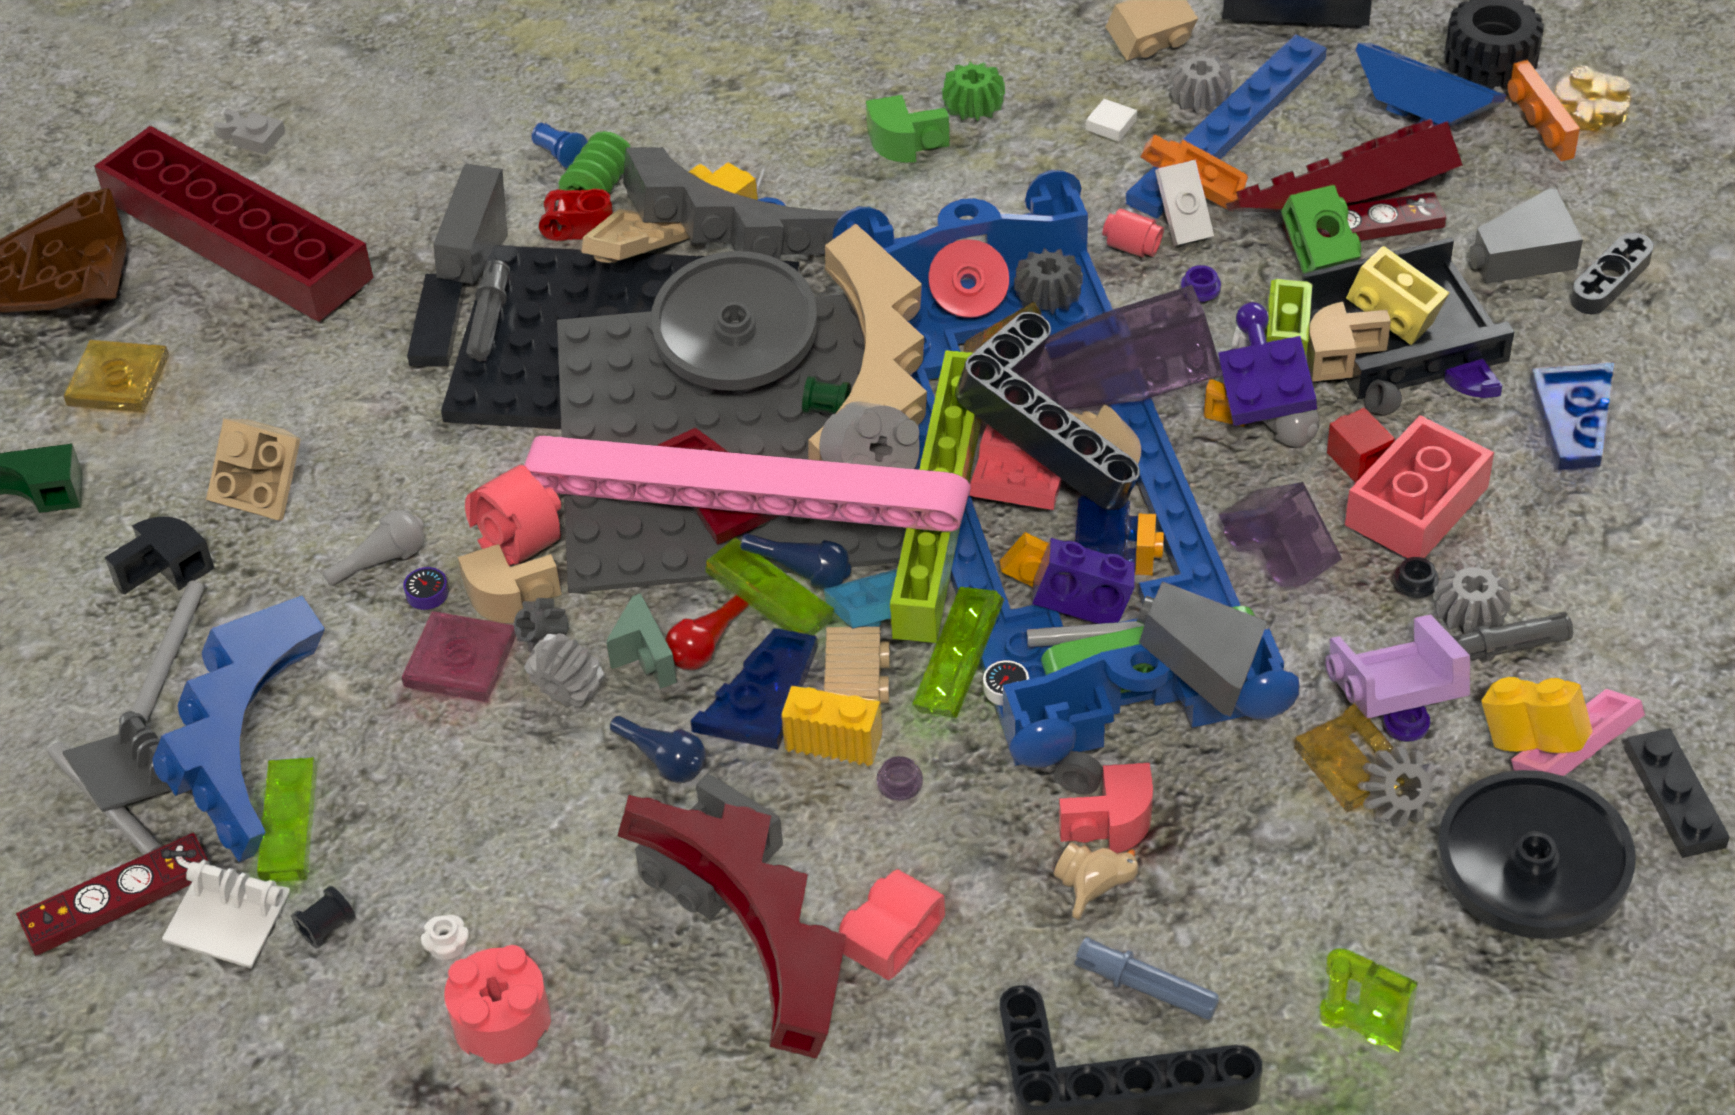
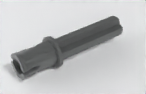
M491 260L485 263L481 285L476 288L475 292L477 306L466 353L469 358L476 359L478 362L485 361L491 353L500 307L507 300V294L504 290L510 269L506 263L500 260H494L492 272Z

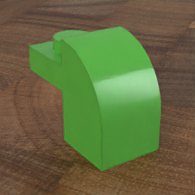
M903 95L866 101L867 131L874 150L884 158L896 162H916V152L950 146L949 115L946 107L908 113Z

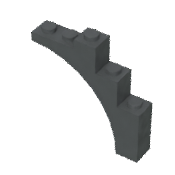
M628 147L625 149L623 184L643 223L681 222L692 243L730 242L735 251L762 253L779 260L781 255L825 254V245L833 240L835 224L846 212L796 208L758 201L731 193L694 176L672 160L663 147Z

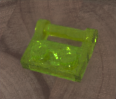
M1336 948L1332 950L1326 959L1325 969L1329 976L1326 998L1320 1004V1021L1326 1027L1332 1029L1346 1026L1363 1034L1367 1040L1376 1045H1386L1400 1052L1409 1036L1418 982L1348 949ZM1351 979L1361 983L1358 1005L1347 1000L1348 985Z

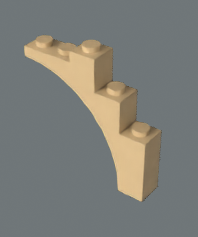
M855 224L825 245V270L844 291L856 312L865 347L861 371L849 397L837 413L851 402L863 401L894 407L919 425L926 415L927 391L910 374L915 372L923 361L924 336L908 321L918 313L921 307L922 284L864 230ZM823 427L808 440V460L823 461L819 448Z

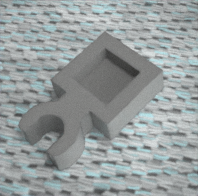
M226 110L224 112L226 123L215 122L213 124L217 137L233 139L234 146L265 155L286 133L283 121L253 112L247 118H242L237 111Z

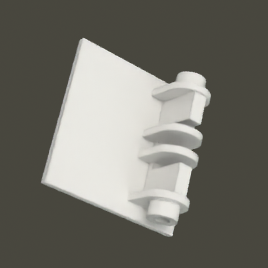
M202 860L200 863L192 862L186 875V879L192 881L163 935L162 942L252 969L291 892L290 889L276 885V882L273 880L266 882L252 878L246 872L236 873V870L233 868L226 870L212 866L206 860Z

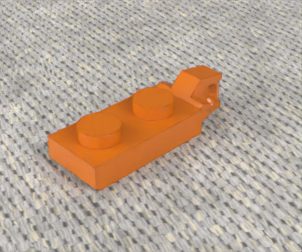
M1154 134L1145 144L1140 156L1152 166L1159 168L1196 160L1205 198L1227 209L1226 203L1238 199L1236 191L1244 189L1248 180L1247 174L1185 140H1182L1180 143L1172 140L1168 142Z

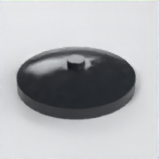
M1517 770L1502 772L1485 777L1469 785L1448 806L1442 818L1437 842L1439 870L1446 886L1455 899L1484 923L1510 934L1534 939L1571 937L1592 930L1607 921L1626 899L1636 864L1633 838L1628 826L1617 810L1591 788L1565 776L1543 771Z

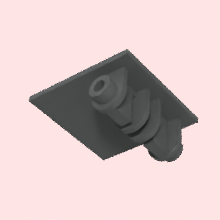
M128 711L122 714L119 718L120 724L117 735L63 751L64 757L102 812L171 790L167 782H163L158 778L153 767L152 759L160 740L155 732L146 725L143 715Z

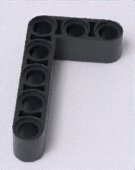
M1023 312L1017 315L968 357L955 389L957 401L1098 506L1107 510L1123 508L1140 475V468L1137 462L1022 378L1039 362L1051 333V326L1043 316L1037 313Z
M1017 985L1003 992L1000 998V1039L1014 1115H1213L1249 1109L1256 1104L1260 1096L1263 1061L1253 1048L1245 1045H1229L1057 1068L1045 1004L1041 994L1030 986ZM1017 1016H1026V1017H1029V1018H1027V1019H1017V1018H1014V1017H1017ZM1025 1058H1034V1059H1036V1060H1038V1061H1035V1062H1025V1061H1022V1059H1025ZM1234 1075H1236V1076H1242V1077H1245L1246 1079H1245V1080H1236V1079L1231 1078V1076H1234ZM1192 1082L1196 1084V1086L1188 1087L1181 1085L1180 1083ZM1134 1088H1141L1143 1090H1146L1147 1092L1134 1093L1130 1090ZM1092 1095L1097 1098L1092 1100H1085L1080 1098L1079 1096ZM1034 1101H1041L1046 1103V1105L1033 1106L1029 1103Z

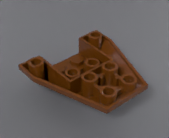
M108 187L94 192H85L0 239V313L83 309L116 298L127 243L112 192Z

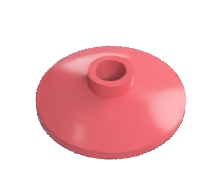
M959 240L945 246L934 257L929 270V287L933 298L945 311L958 317L976 318L992 312L1004 300L1009 286V271L1001 254L992 246L978 240ZM964 278H971L976 285L971 289H966L960 282Z

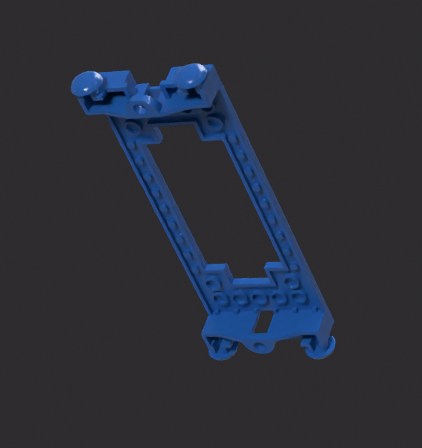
M1049 170L1039 174L1029 184L1025 197L1026 207L1031 213L1022 215L1001 214L994 205L985 200L975 198L959 199L941 209L937 217L938 226L917 235L894 239V229L892 224L890 225L888 217L880 210L870 206H858L850 209L837 220L833 231V239L857 224L922 284L921 307L918 313L908 321L924 336L923 361L919 368L910 376L927 391L926 415L918 425L920 447L918 461L914 468L916 470L920 468L935 400L929 379L940 377L945 350L961 352L958 344L991 338L1017 315L1023 312L1036 313L1033 306L1023 307L1020 297L1016 296L1014 289V278L1016 277L1018 262L1027 259L1029 252L1041 254L1045 247L1051 253L1061 249L1063 256L1073 255L1077 265L1081 266V272L1083 273L1081 294L1078 302L1070 304L1068 311L1057 308L1053 315L1049 310L1045 309L1037 313L1043 316L1051 326V333L1042 356H1051L1082 349L1105 405L1112 408L1139 438L1141 456L1138 464L1140 475L1137 482L1150 513L1156 514V528L1158 532H1164L1163 545L1176 573L1174 576L1140 582L1138 594L1143 604L1146 596L1155 598L1163 581L1229 607L1241 606L1087 251L1088 213L1080 197L1082 190L1080 181L1073 174L1064 170ZM971 216L974 218L970 220H963L959 217ZM985 234V243L996 249L1007 264L1009 271L1008 291L1001 304L984 316L976 318L955 316L940 307L931 294L928 280L931 263L937 253L948 244L956 242L958 239ZM973 279L960 282L966 289H971L976 285ZM968 497L961 521L950 578L983 674L990 665L1004 660L1017 662L1024 666L1028 672V680L1003 685V706L994 703L1015 766L1023 764L1030 768H1045L1059 763L1071 751L1082 752L1104 747L1105 724L1114 722V715L1120 713V706L1152 699L1155 706L1181 701L1192 728L1244 716L1254 720L1270 719L1283 714L1294 705L1300 690L1299 678L1292 672L1284 670L1283 658L1270 629L1264 630L1231 717L1218 711L1141 644L1101 652L1046 675L1041 658L1046 650L1052 646L1028 647L1026 630L1064 627L1059 613L1037 605L1016 609L1010 608L971 497ZM1138 618L1122 622L1137 621ZM1139 663H1147L1152 665L1154 670L1142 673L1133 669V666ZM1121 688H1122V689H1126V690H1130V691H1129V692H1125V693H1121Z

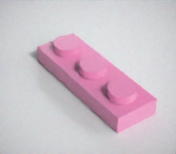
M1609 689L1604 690L1586 704L1593 732L1582 750L1570 753H1550L1538 748L1522 751L1511 759L1514 771L1533 770L1565 776L1645 716L1642 701Z

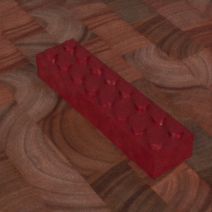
M151 125L94 165L101 189L106 187L110 189L117 208L317 322L374 278L365 242Z

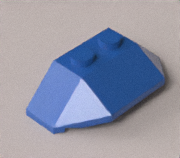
M1374 43L1357 44L1356 52L1375 99L1387 103L1386 110L1394 114L1407 117L1410 112L1421 117L1419 122L1432 118L1434 125L1448 121L1449 125H1457L1505 101L1506 94L1406 57Z

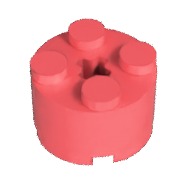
M518 465L466 496L465 513L469 526L471 528L477 524L483 535L482 538L477 540L482 549L499 544L509 566L525 561L554 544L561 537L557 511L561 509V501L558 495L550 487L544 489L541 483L531 475L524 465Z
M516 945L490 948L476 952L465 959H459L450 966L444 997L454 1036L460 1048L467 1054L471 1052L483 1057L484 1062L492 1064L510 1063L529 1055L538 1046L537 1041L545 1030L547 1033L551 1023V1012L541 971L537 964L526 955L524 949Z

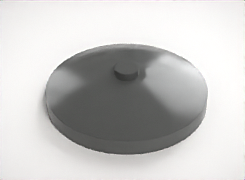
M727 251L699 258L675 272L664 283L655 298L651 313V326L654 343L660 357L680 377L706 388L744 390L763 386L783 377L805 358L814 343L817 333V306L808 282L796 269L787 263L762 253Z

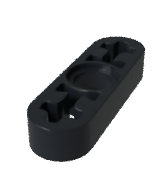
M1626 233L1620 236L1574 281L1570 300L1571 305L1577 311L1584 314H1598L1604 311L1650 265L1654 248L1652 240L1640 233ZM1615 270L1622 275L1612 277L1604 274L1602 271ZM1596 287L1598 288V293L1594 292Z

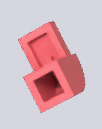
M1150 763L1104 765L1102 796L1059 798L1060 841L1090 842L1098 839H1108V847L1115 853L1131 849L1141 842L1149 831L1152 819L1153 783Z

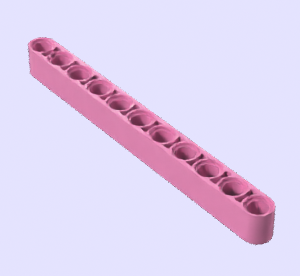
M552 436L535 437L524 463V466L541 483L544 489L550 487L557 494L944 532L955 531L960 527L971 486L966 479L948 472Z

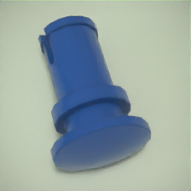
M543 122L535 126L531 135L532 142L550 151L551 155L564 168H568L573 163L575 157L581 152L582 147L588 142L586 137L580 133L559 131L547 123L544 125Z

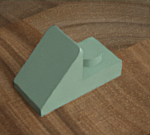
M641 593L632 596L607 639L606 644L610 667L614 669L639 660L645 675L652 673L660 689L677 683L673 654Z

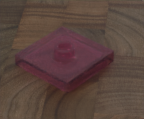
M432 611L402 674L403 687L488 702L515 641L514 625Z

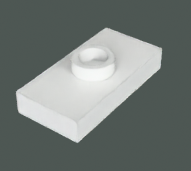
M1196 160L1155 170L1173 245L1179 246L1213 237L1214 232Z

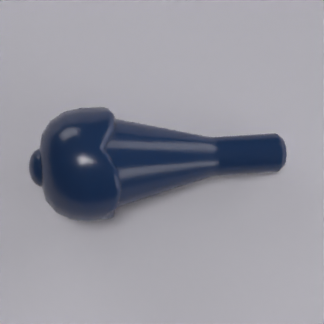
M746 533L743 535L740 548L744 551L777 561L810 580L812 587L823 590L824 588L842 584L843 580L847 579L852 571L847 550L842 545L829 540H823L821 543L775 542Z
M616 716L610 722V730L634 743L658 767L661 777L680 784L692 781L702 771L706 759V750L697 736L683 729L669 732L644 728L622 716Z

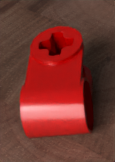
M557 189L550 191L544 198V208L546 211L539 220V230L544 237L553 241L583 240L585 235L614 213L609 193L603 189ZM559 200L558 206H555L556 201Z

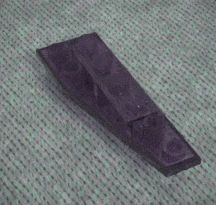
M1190 285L1110 310L1049 336L1039 362L1022 378L1068 410L1145 400L1222 376V369L1205 312L1193 286Z

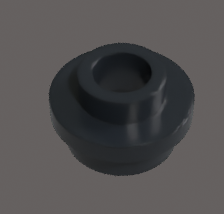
M1423 557L1405 559L1397 567L1394 574L1395 587L1402 594L1412 598L1430 596L1435 592V587L1438 586L1439 582L1435 566L1431 561Z

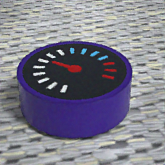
M432 567L414 570L405 578L403 583L406 600L416 609L428 610L438 607L447 599L449 594L446 576L439 569Z

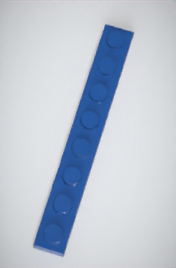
M1295 34L1183 140L1221 159L1326 60L1327 48ZM1153 167L1126 192L1127 205L1156 219L1165 212L1155 170L1159 167Z

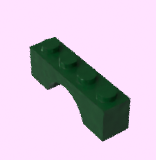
M73 443L0 453V495L9 494L23 497L29 500L39 513L81 508L83 471Z

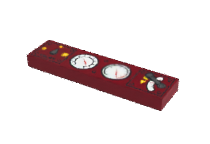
M1435 192L1347 206V220L1352 233L1357 234L1360 241L1445 228L1446 215ZM1283 219V229L1286 233V236L1289 240L1293 252H1295L1291 238L1289 236L1287 227ZM1317 228V231L1322 236L1331 237L1327 230Z
M193 832L21 910L16 915L35 956L190 886L192 881L186 879L190 864L192 862L200 863L202 860L208 861Z

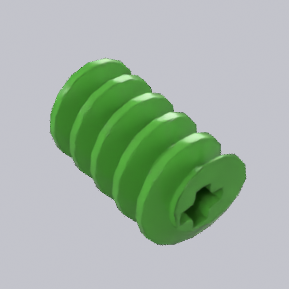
M607 131L596 132L589 138L587 144L582 147L581 152L561 176L558 183L559 189H603L610 193L614 184L624 174L625 149L631 147L630 144L615 133Z

